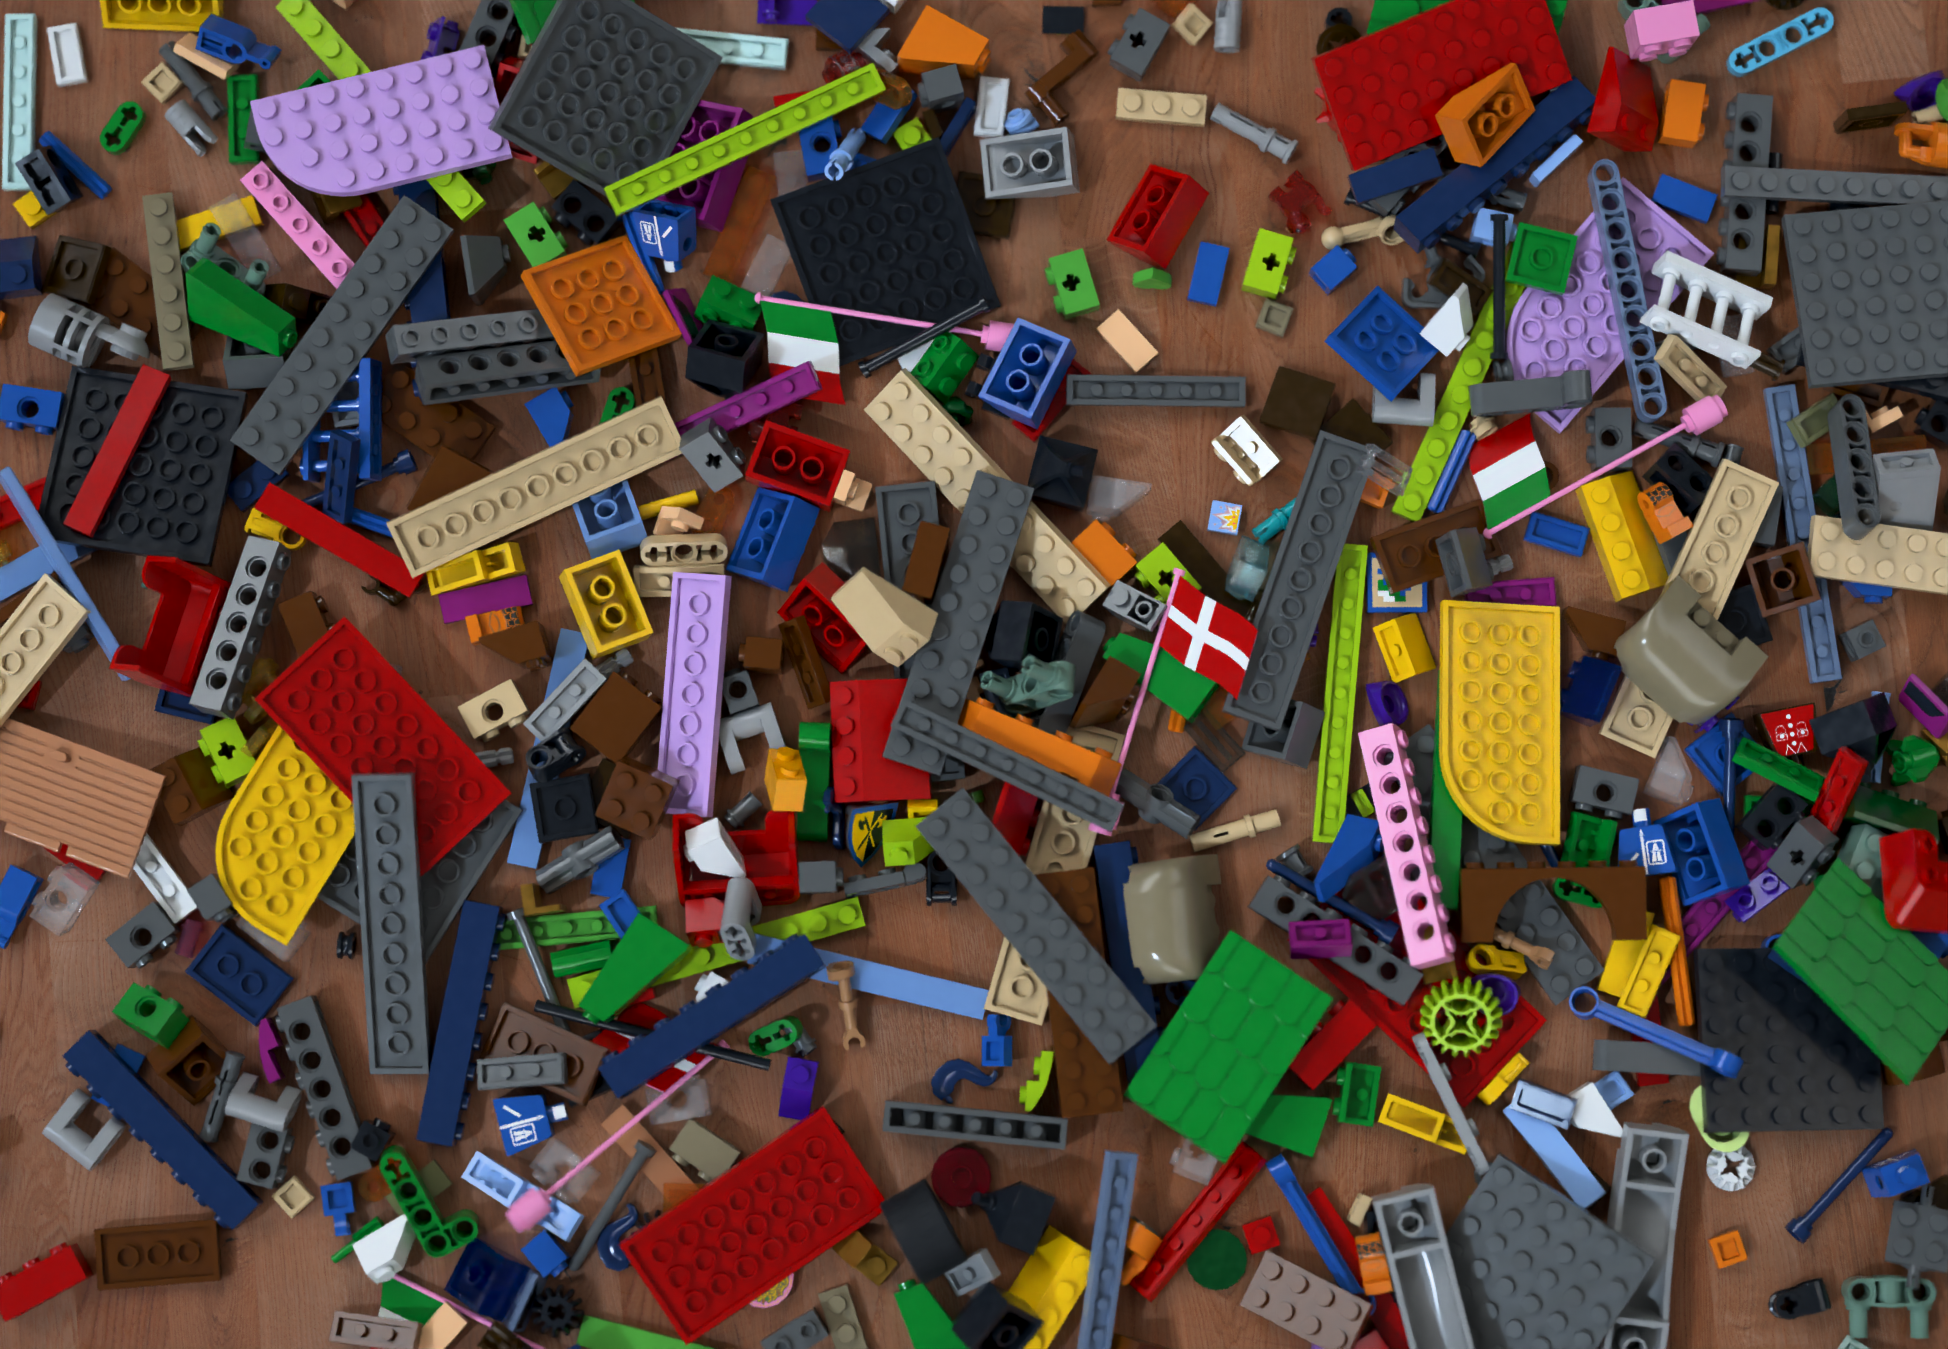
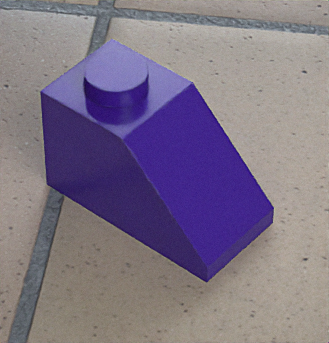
M792 1056L788 1057L778 1116L802 1120L810 1114L819 1068L818 1061Z

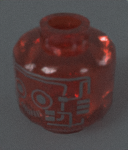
M842 50L825 60V70L822 71V77L825 84H828L867 66L860 52L853 51L849 54L847 51Z

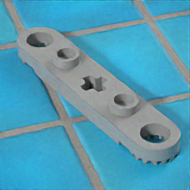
M1423 1032L1411 1037L1478 1175L1487 1173L1490 1168L1475 1139V1136L1480 1134L1472 1118L1466 1120L1447 1082L1452 1077L1445 1063L1438 1064Z

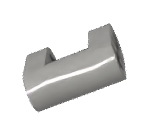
M1419 373L1417 399L1395 397L1390 401L1373 386L1372 423L1432 427L1435 415V374Z
M771 702L720 719L719 740L731 775L746 770L737 741L765 732L770 749L786 747Z
M735 877L728 882L720 926V934L728 954L732 958L742 961L749 960L755 955L756 937L751 925H755L760 921L762 904L755 885L751 880L744 877Z
M243 1072L228 1097L225 1114L276 1131L285 1132L298 1109L302 1090L287 1085L278 1101H273L255 1095L259 1076Z
M78 1088L69 1096L50 1120L42 1134L86 1169L92 1171L122 1135L126 1125L117 1118L112 1117L94 1139L74 1124L91 1100V1097Z

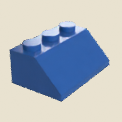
M1017 318L978 397L1011 419L1038 430L1077 352L1071 339Z
M758 487L725 570L762 585L788 592L811 531L816 523L820 508L796 496Z
M1720 798L1694 803L1653 821L1654 825L1664 824L1668 829L1680 867V872L1672 873V876L1676 878L1677 889L1683 907L1729 893L1750 884Z

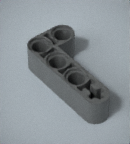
M1590 370L1568 371L1556 377L1480 383L1468 386L1472 417L1586 407L1593 401Z

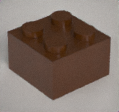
M624 756L616 764L595 816L651 840L660 829L680 780Z

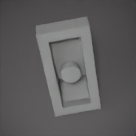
M877 28L863 40L855 51L869 63H874L881 73L892 80L899 72L898 64L896 63L897 58L886 48L882 51L880 50L891 36V28Z
M980 1248L968 1255V1260L965 1263L944 1274L956 1297L972 1291L1001 1275L987 1248Z

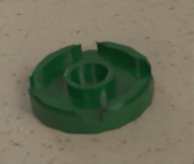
M1211 1229L1186 1262L1188 1271L1194 1281L1207 1289L1222 1290L1228 1289L1240 1280L1245 1273L1247 1257L1245 1248L1239 1238L1226 1230Z

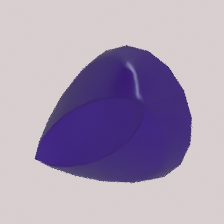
M1942 70L1932 71L1908 81L1893 94L1900 101H1906L1909 110L1917 112L1936 105L1935 96L1938 83L1946 78Z
M1382 681L1366 684L1369 703L1379 726L1390 723L1399 726L1407 720L1409 713L1407 699L1402 689L1395 682Z
M1489 973L1471 978L1472 985L1481 980L1482 990L1488 987L1492 989L1491 997L1497 996L1499 998V1005L1497 1007L1502 1008V1016L1507 1015L1514 1009L1521 996V989L1518 984L1504 975ZM1480 1007L1478 1010L1485 1014L1484 1010Z

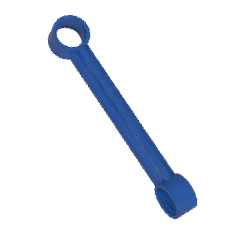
M1578 987L1570 994L1569 1006L1573 1014L1579 1019L1590 1020L1596 1017L1703 1063L1712 1070L1733 1079L1737 1078L1744 1063L1741 1058L1718 1048H1711L1600 1000L1597 992L1590 987ZM1584 993H1588L1596 999L1594 1008L1586 1013L1578 1012L1575 1009V999Z
M1280 1153L1265 1162L1269 1172L1282 1190L1338 1286L1352 1294L1365 1293L1364 1288L1360 1287L1282 1154ZM1373 1295L1369 1296L1370 1303L1375 1305L1370 1316L1376 1308V1300Z

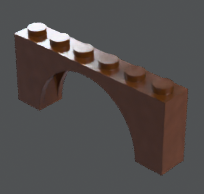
M1619 860V866H1607L1606 861H1588V867H1576V861H1557V867H1545V862L1543 861L1527 862V868H1515V862H1496V868H1484V862L1466 863V869H1459L1460 942L1462 943L1493 942L1497 918L1508 899L1523 886L1545 878L1567 879L1581 885L1593 894L1602 905L1608 917L1612 940H1647L1646 867L1637 866V860Z

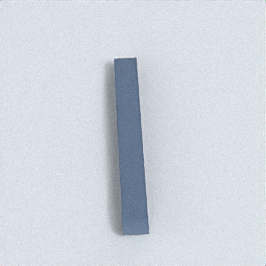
M1602 159L1597 161L1589 171L1587 182L1635 413L1640 421L1653 423L1665 414L1667 400L1660 366L1653 359L1657 352L1652 329L1642 323L1638 327L1630 326L1626 320L1627 314H1634L1640 321L1648 309L1619 169L1613 161ZM1603 169L1607 171L1610 180H1599L1596 170ZM1602 199H1612L1615 202L1616 209H1605ZM1608 228H1618L1621 231L1622 238H1611ZM1614 257H1624L1627 260L1628 267L1625 269L1617 267ZM1620 286H1630L1633 289L1634 296L1631 298L1624 297L1621 294ZM1633 343L1642 344L1645 347L1646 354L1644 356L1636 355L1632 350ZM1639 372H1646L1651 376V385H1644L1639 381ZM1646 401H1652L1657 405V414L1651 415L1645 410L1644 404Z

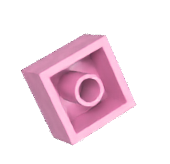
M1693 0L1633 10L1624 24L1630 59L1639 58L1640 62L1654 60L1658 58L1657 55L1669 53V57L1684 55L1700 36Z

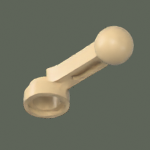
M1390 215L1384 219H1381L1380 216L1370 221L1342 228L1331 226L1326 228L1321 236L1322 244L1329 250H1332L1337 245L1341 248L1343 244L1379 236L1386 245H1396L1404 240L1395 230L1386 231L1395 224L1397 215Z

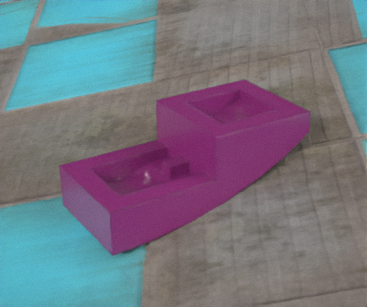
M265 1018L260 1020L259 1050L264 1072L270 1084L286 1078L273 1051L284 1044L272 1018Z

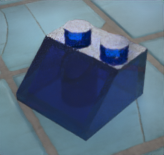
M1582 656L1578 662L1573 660L1567 673V677L1571 678L1567 689L1562 688L1560 691V715L1588 727L1600 723L1623 667L1587 656Z
M476 1237L466 1245L444 1290L474 1312L503 1323L531 1267L515 1256Z

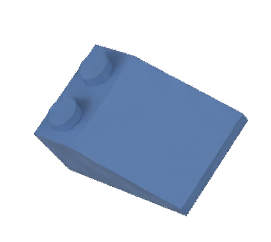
M627 479L572 504L592 559L619 549L620 552L640 546L642 540L648 537Z

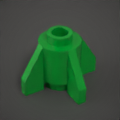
M1916 735L1904 737L1903 741L1892 739L1885 749L1889 755H1892V764L1896 771L1893 773L1891 780L1893 787L1905 785L1911 780L1914 783L1925 781L1937 768L1940 760L1939 751L1932 742Z

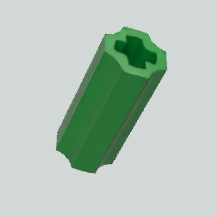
M607 940L551 952L550 959L555 978L603 968L613 952L611 941Z

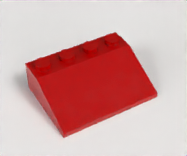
M908 678L830 682L835 803L932 799L931 773L882 757L892 729L890 725L897 713Z

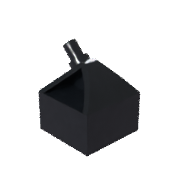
M708 319L688 346L685 378L717 397H724L725 400L742 393L762 364L765 334Z
M1040 435L1027 484L1028 487L1034 488L1032 500L1083 512L1098 449Z
M1002 600L996 613L993 614L985 638L990 659L1018 673H1022L1021 668H1024L1022 663L1027 656H1033L1047 664L1054 662L1063 618L1033 602Z
M1884 692L1809 720L1822 755L1835 759L1839 748L1847 746L1869 762L1861 779V782L1864 783L1871 781V770L1874 769V765L1877 764L1897 728V723Z
M1023 1181L990 1193L974 1192L971 1196V1201L985 1211L998 1240L1031 1255L1034 1254L1056 1200L1055 1194Z
M989 1281L980 1286L961 1309L954 1320L951 1330L968 1349H1023L1044 1324V1321L1025 1300Z

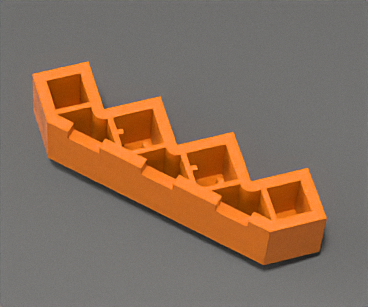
M978 697L976 702L965 699L958 725L1109 797L1122 766L1121 763L1111 759L1113 753L1096 747L1095 752L1072 743L1073 736L1059 730L1056 731L1055 735L1032 726L1034 720L1021 714H1017L1016 718L993 710L994 703Z

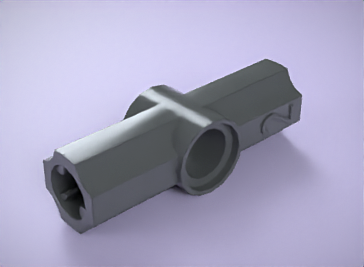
M1125 768L1121 771L1115 793L1137 807L1138 814L1143 820L1152 824L1162 823L1186 839L1192 835L1201 819L1198 814L1174 800V795L1168 787L1158 783L1151 785Z
M608 826L586 841H577L566 847L561 852L562 855L535 871L536 879L546 894H552L573 880L586 878L596 872L599 864L625 849L624 841L614 826Z

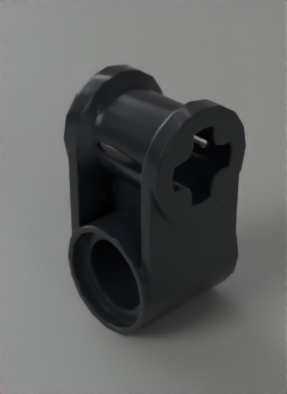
M569 727L558 729L550 737L528 750L526 762L532 777L536 781L541 783L551 781L568 768L577 765L586 756V749L577 744L572 737L573 732ZM542 761H547V763H545L542 766H536L538 763Z
M933 851L928 858L926 905L931 906L932 903H951L952 906H957V879H955V875L949 867L945 871H938L934 868L932 862L937 852ZM935 891H948L949 893H948V894H935L934 892H935Z
M1823 1278L1808 1280L1794 1287L1777 1291L1771 1295L1768 1301V1308L1771 1314L1777 1318L1787 1320L1816 1314L1832 1308ZM1784 1300L1790 1301V1305L1786 1307V1310H1781L1780 1305L1784 1304Z

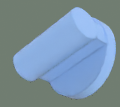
M1016 108L1007 115L1004 126L1008 130L1009 135L1032 132L1039 127V124L1029 109Z

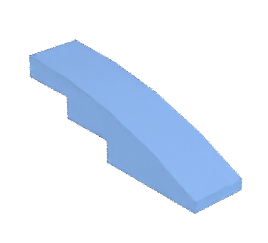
M1510 1105L1502 1110L1503 1114L1522 1135L1524 1141L1543 1162L1544 1167L1574 1203L1586 1210L1606 1194L1602 1186L1553 1124L1510 1109Z
M476 1151L461 1176L508 1208L530 1188H534L536 1191L540 1189L534 1183L479 1151ZM551 1195L552 1203L549 1205L551 1212L540 1220L537 1225L543 1226L564 1241L570 1242L585 1215Z

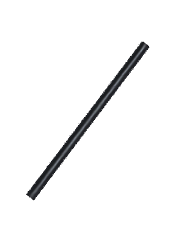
M537 1000L534 1007V1012L632 1037L642 1033L646 1037L655 1031L654 1029L615 1019L608 1024L600 1020L596 1025L582 1016L584 1011ZM709 1043L695 1052L769 1071L772 1059Z

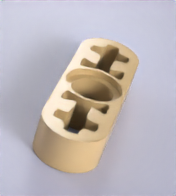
M718 533L651 535L644 538L640 544L641 559L649 566L717 564L725 560L728 554L726 539ZM683 544L692 547L691 552L685 555L678 554L675 550ZM697 545H701V553H698ZM711 545H717L716 552H711ZM667 546H670L671 554H667ZM652 547H657V554H651Z

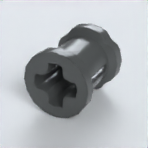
M1299 844L1294 845L1275 858L1278 862H1282L1283 865L1302 876L1314 870L1311 865L1308 866L1301 855Z

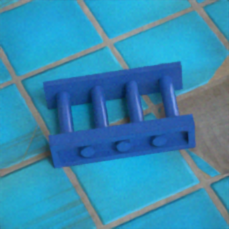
M362 358L359 362V367L348 381L358 382L359 396L357 399L335 400L327 412H358L359 426L356 429L343 430L361 439L357 473L360 479L382 481V362L372 358ZM320 422L303 444V458H301L299 465L303 480L313 483H320V472H326L327 460H320V442H329L330 431H333L320 430Z

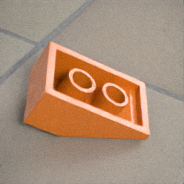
M1510 63L1453 96L1439 110L1435 117L1454 161L1482 167L1531 116L1535 108L1517 64Z

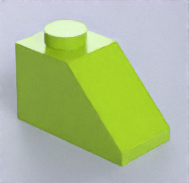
M926 817L882 820L885 867L913 865L935 851L915 827Z

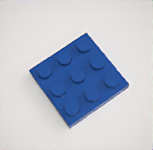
M1378 285L1324 341L1390 401L1406 387L1439 351L1420 335L1424 327Z

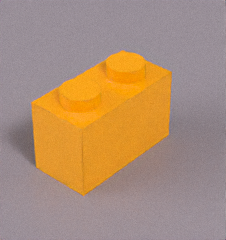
M789 747L768 749L764 781L772 810L803 812L807 778L799 750Z

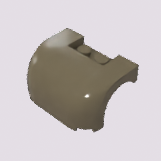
M1678 575L1664 587L1658 600L1645 615L1619 636L1613 648L1617 650V656L1622 665L1619 667L1620 670L1667 714L1679 723L1687 722L1693 725L1699 724L1700 726L1727 707L1744 690L1769 656L1749 638L1744 637L1741 640L1736 638L1697 602L1701 595Z
M1218 854L1180 857L1130 865L1128 867L1129 871H1131L1129 882L1123 884L1124 901L1134 968L1140 967L1145 978L1143 983L1152 985L1199 979L1220 946L1218 940L1220 931L1216 923L1214 910L1216 901L1211 885L1222 884Z

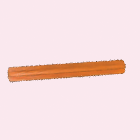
M1674 876L1662 877L1659 879V888L1665 929L1681 936L1670 962L1678 1025L1692 1026L1696 1021L1677 882Z

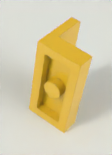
M1416 613L1394 618L1373 627L1393 682L1398 683L1436 668Z

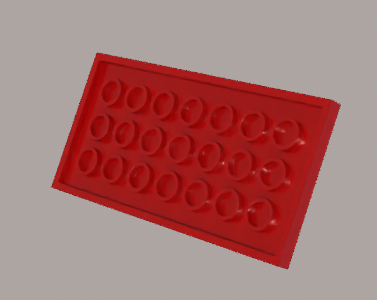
M1449 0L1311 58L1350 168L1353 171L1442 135L1443 133L1435 117L1439 110L1456 94L1510 63L1517 64L1530 97L1572 80L1546 0Z
M345 616L254 698L352 803L351 775L355 773H414L421 876H424L512 794Z
M1376 859L1373 865L1335 895L1378 920L1384 919L1387 921L1390 919L1399 924L1400 926L1389 946L1394 949L1392 955L1402 961L1404 956L1409 958L1390 872ZM1420 899L1417 903L1419 911L1425 908V904ZM1322 902L1319 906L1323 911L1327 907L1331 908L1343 916L1342 919H1350V927L1352 924L1359 926L1368 932L1367 939L1375 944L1378 942V937L1373 934V930L1325 902ZM1312 913L1305 921H1315L1319 919L1315 914ZM1447 926L1448 933L1452 934L1456 944V951H1453L1459 983H1465L1467 976L1470 978L1477 976V974L1469 970L1465 962L1466 954L1472 948L1466 943L1460 942V937ZM1365 946L1357 947L1354 953L1355 959L1359 963H1366L1370 958L1368 948ZM1475 953L1476 960L1481 965L1486 966V962ZM1327 958L1307 959L1429 1075L1411 1037L1424 1032L1425 1027L1420 1025V1018L1423 1016L1420 1014V1008L1422 1005H1426L1424 1003L1425 995H1432L1431 988L1433 985L1441 988V981L1424 984L1423 978H1421L1405 1005L1401 1006ZM1389 962L1384 963L1380 968L1381 976L1386 980L1392 979L1396 973L1394 965ZM1453 979L1446 980L1449 984H1453ZM1522 996L1519 997L1511 1012L1500 1017L1503 1020V1025L1497 1029L1499 1031L1498 1038H1490L1492 1045L1489 1048L1481 1045L1482 1051L1480 1054L1471 1049L1468 1057L1464 1055V1051H1458V1055L1454 1057L1452 1049L1449 1048L1442 1054L1440 1051L1441 1043L1432 1047L1430 1043L1431 1037H1426L1438 1064L1445 1063L1452 1077L1447 1082L1462 1108H1465L1547 1021ZM1458 998L1457 1000L1465 1001L1467 999ZM1442 1006L1436 1014L1441 1026L1445 1024L1448 1017ZM1477 1010L1475 1018L1477 1019V1024L1482 1027L1487 1017ZM1462 1014V1019L1467 1018L1466 1015ZM1456 1015V1018L1461 1019V1015ZM1456 1033L1458 1035H1466L1465 1033Z
M821 1106L618 1244L687 1346L881 1214L880 1204L885 1199L825 1107Z

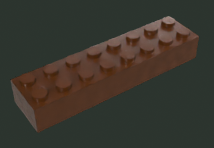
M1094 867L1034 874L1105 961ZM1046 988L1061 1117L1071 1118L1123 1111L1117 1059L1109 1065Z

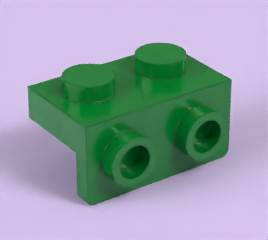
M712 275L700 298L694 317L703 323L711 319L753 330L762 312L761 303L755 302V294Z
M947 331L934 339L911 371V374L933 397L946 404L977 361L979 355L961 338Z
M1571 812L1561 861H1576V867H1588V861H1606L1607 866H1610L1612 846L1616 839L1617 821L1600 819L1579 812Z
M1344 1061V1067H1338L1336 1085H1341L1339 1097H1334L1332 1105V1115H1336L1337 1122L1373 1127L1381 1074L1380 1066Z

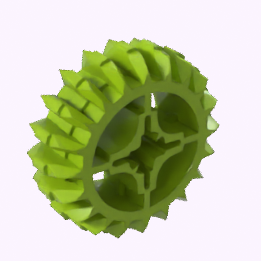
M1469 976L1465 978V983H1459L1458 977H1453V984H1449L1448 981L1443 979L1441 981V988L1433 985L1431 988L1432 995H1425L1424 1003L1426 1005H1422L1420 1008V1014L1423 1015L1420 1018V1025L1425 1027L1423 1032L1425 1037H1431L1430 1043L1432 1047L1441 1043L1440 1051L1442 1054L1448 1048L1452 1049L1454 1057L1458 1055V1051H1464V1055L1468 1057L1471 1049L1480 1054L1482 1051L1481 1045L1489 1048L1492 1045L1490 1038H1498L1499 1031L1497 1029L1503 1025V1020L1500 1019L1503 1015V1010L1501 1007H1497L1499 1005V998L1497 996L1491 997L1492 989L1490 987L1482 990L1481 980L1472 985ZM1458 998H1463V999H1467V1000H1465V1001H1459V1000H1457V999H1458ZM1441 1006L1445 1009V1014L1448 1016L1443 1026L1440 1025L1436 1017ZM1480 1007L1484 1010L1487 1017L1482 1027L1477 1024V1019L1475 1018ZM1460 1014L1461 1019L1456 1018V1015ZM1462 1014L1466 1015L1467 1018L1462 1019ZM1456 1033H1465L1466 1035H1458Z

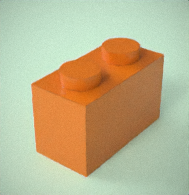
M1676 79L1669 80L1665 86L1657 143L1692 149L1698 140L1702 141L1705 123H1701L1702 112L1707 111L1709 94H1705L1706 84Z
M1095 519L1071 543L1111 584L1108 588L1111 590L1117 579L1121 581L1138 563L1134 559L1137 554L1128 544L1124 543L1121 545L1114 538L1116 532L1108 523L1104 521L1100 524Z

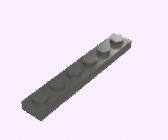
M1067 374L1066 406L1244 408L1245 377Z

